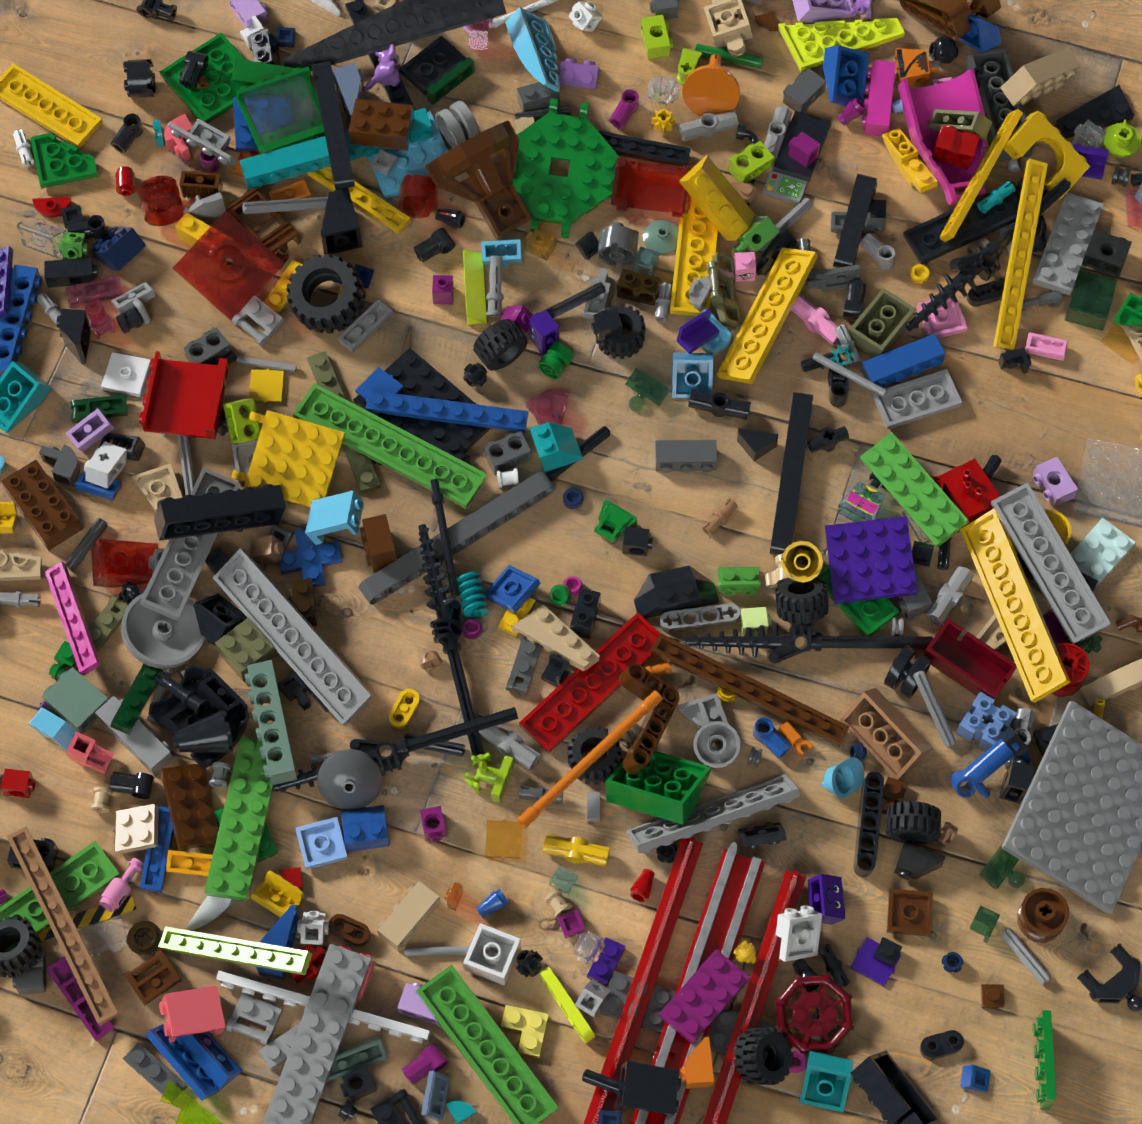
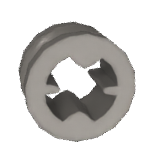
M892 618L891 636L896 634L903 636V618H900V620Z

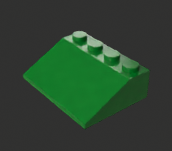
M654 751L650 762L634 775L625 771L622 760L605 781L607 802L683 825L694 811L710 775L711 767Z

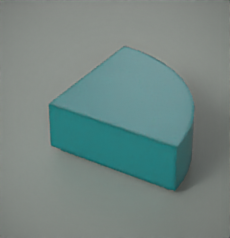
M153 120L156 145L158 147L164 146L161 121Z
M452 1101L446 1104L456 1124H460L477 1114L475 1109L466 1102Z

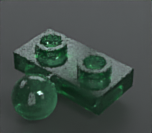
M635 368L625 383L627 387L638 393L637 396L631 397L628 403L629 408L635 412L643 409L645 398L660 406L670 391L668 387Z
M1001 844L979 876L994 889H998L1006 877H1008L1010 886L1020 888L1025 883V876L1020 871L1012 870L1020 859L1002 849Z

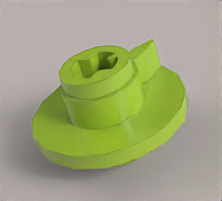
M1126 119L1123 123L1109 126L1102 138L1105 149L1109 150L1108 152L1113 156L1120 158L1134 155L1141 145V135L1137 129L1126 123Z

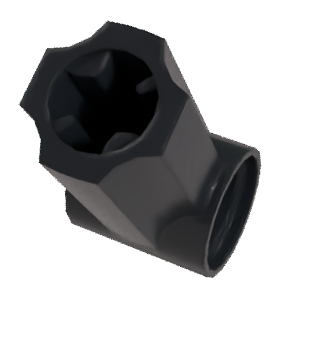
M193 51L187 52L185 67L179 79L180 85L186 89L196 87L201 72H204L208 66V55Z
M134 113L124 117L122 127L110 143L116 151L126 153L135 138L142 135L143 126L140 117Z
M93 215L87 221L67 225V232L85 233V239L94 238L99 240L108 235V228L103 217L100 215Z
M439 228L432 233L431 238L415 246L414 251L420 262H425L439 253H449L454 249L456 243L445 228Z
M860 280L850 282L843 317L858 319L864 312V297L867 284Z
M113 772L109 781V789L114 792L131 794L139 799H150L155 777L141 772L136 773V775Z

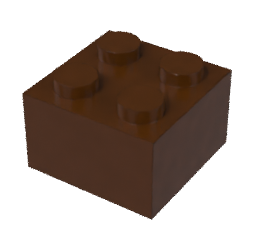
M386 514L362 519L363 527L359 528L367 565L372 566L373 573L380 571L397 560Z

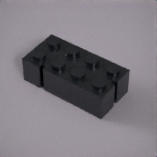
M887 1050L867 1057L850 1072L854 1077L855 1084L865 1091L869 1102L878 1108L882 1119L887 1124L942 1123Z

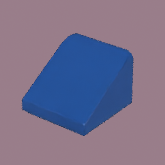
M973 1064L963 1066L960 1087L968 1090L988 1092L990 1070Z

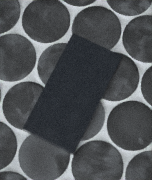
M795 111L773 166V171L810 182L832 121ZM801 132L820 143L818 157L807 168L788 156L789 142Z

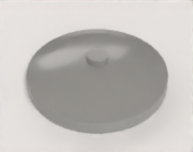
M143 594L132 600L122 618L121 635L125 646L136 659L151 667L170 669L188 663L198 654L205 637L200 633L193 601L188 598L179 620L176 621L139 605Z

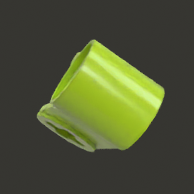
M683 48L678 65L677 81L679 84L683 85L686 77L692 71L699 68L702 52Z

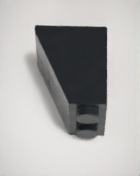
M348 188L329 192L320 232L324 254L332 255L362 247L360 226Z

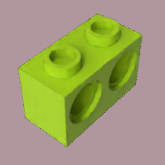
M759 141L756 144L748 145L740 154H734L729 160L727 170L738 182H749L770 169L775 157Z
M244 398L223 404L231 443L240 444L259 438L261 431L260 423L249 420L251 411L257 413V406L253 399ZM241 406L244 408L243 415L240 414ZM245 426L248 427L247 435L244 433Z

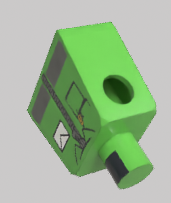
M754 216L750 227L737 239L738 243L732 250L734 253L756 252L780 231L768 216Z

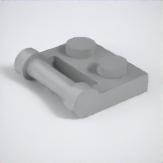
M255 295L240 313L236 314L232 319V323L235 326H240L256 339V343L260 346H263L285 321ZM249 316L263 327L265 331L263 333L258 332L245 319Z
M242 993L227 1023L226 1030L230 1032L236 1031L259 1040L263 1045H268L283 1010ZM241 1018L265 1027L266 1030L263 1033L242 1025L238 1021Z

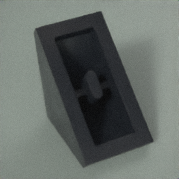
M738 428L737 442L750 458L756 461L777 447L779 434Z

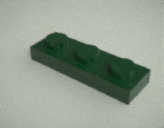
M468 57L466 60L459 62L452 71L445 73L438 82L431 84L427 89L428 101L434 105L475 73L474 61Z

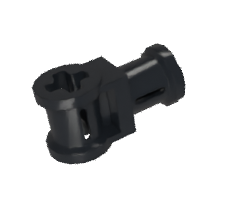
M143 0L136 10L141 16L146 18L158 19L159 16L168 18L169 21H173L176 16L177 6L165 4L163 0Z

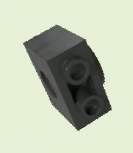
M1094 229L1082 265L1093 268L1102 274L1120 277L1132 242L1123 237H1116L1105 231Z

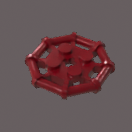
M829 974L821 976H795L792 983L774 1001L777 1008V1030H781L783 1036H787L788 1041L802 1054L809 1053L810 1051L835 1052L834 1049L855 1027L853 1026L852 995L848 994L831 979ZM804 985H821L819 991L806 992ZM826 987L832 990L840 999L833 1001L824 993ZM799 988L802 994L793 1004L787 1002ZM842 1003L844 1022L837 1020L836 1006ZM785 1006L792 1009V1022L787 1025ZM811 1008L813 1010L817 1008L820 1010L818 1013L819 1019L814 1018L811 1020L809 1018L811 1015L809 1010ZM835 1024L842 1026L834 1037L829 1040L827 1034ZM795 1026L804 1034L803 1040L801 1041L789 1029ZM822 1036L825 1043L807 1044L809 1037Z

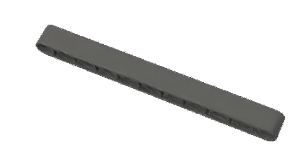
M540 471L447 528L452 556L552 494L556 487L545 472ZM439 533L431 538L433 539L431 545L433 551H438V554L435 555L436 562H443L445 559ZM418 546L360 583L358 588L370 605L378 603L426 573L422 567V564L425 562V560H422L424 555L420 554L423 548Z

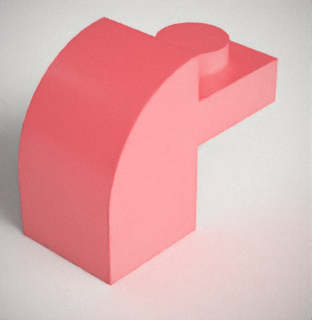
M185 114L170 121L187 132L193 127ZM167 125L164 130V137L168 151L174 150L176 156H181L184 162L190 160L191 156L186 145V139L182 137L178 139L173 136Z
M76 731L67 749V756L84 768L87 766L105 774L114 753L95 745L96 740Z

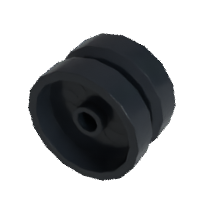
M906 645L893 661L884 680V685L894 690L903 681L900 687V694L911 699L918 689L913 677L914 674L921 670L927 674L933 660L922 654L914 662L917 654L916 650Z

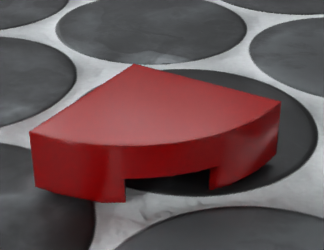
M300 867L279 870L280 876L284 880L303 890Z

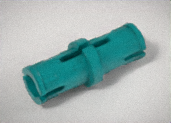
M1007 181L997 190L991 191L988 197L977 203L979 210L985 214L995 205H1000L1003 199L1016 191L1014 185Z

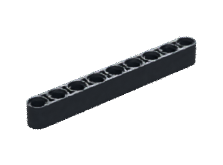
M331 62L312 64L335 189L355 187Z
M793 392L770 547L771 555L783 554L784 550L792 544L813 401V395Z

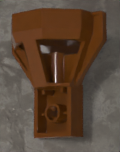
M508 120L468 139L425 166L436 187L470 200L478 206L495 239L532 219L513 186L520 139ZM503 151L504 158L493 164L491 157ZM464 172H467L470 176L461 182L454 178ZM501 207L508 210V213H506L507 217L501 215Z

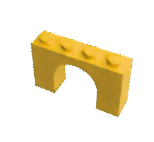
M1039 111L1030 114L1011 134L1003 148L1013 160L1023 157L1035 142H1043L1049 145L1056 155L1057 163L1054 173L1044 183L1048 187V191L1055 187L1063 178L1070 181L1072 188L1090 167L1085 157L1078 154L1073 145L1065 140L1060 131L1052 126L1047 117ZM1068 189L1059 199H1062L1070 189Z

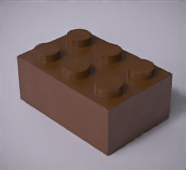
M355 99L349 127L350 143L408 151L415 119L413 105Z

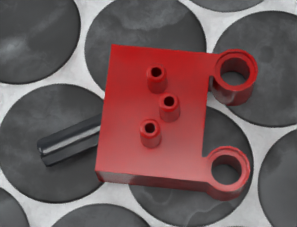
M992 455L982 469L974 458L940 476H932L931 478L969 521L968 524L994 509L991 501L1000 497L990 480L1000 466L1002 459L998 455Z

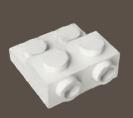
M801 906L799 911L788 908L785 909L784 913L778 914L776 935L782 938L779 959L786 962L817 956L822 921L821 913L815 911L811 906Z

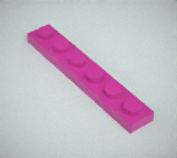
M61 561L46 570L45 574L79 672L85 675L100 666L101 662L67 566Z

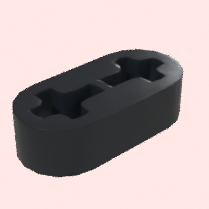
M993 281L976 286V290L971 288L967 295V302L971 306L979 307L999 301L1002 298L1004 287L1001 283ZM994 289L995 291H998V294H995V292H991V290ZM973 294H976V296H980V298L977 299L976 297H973Z

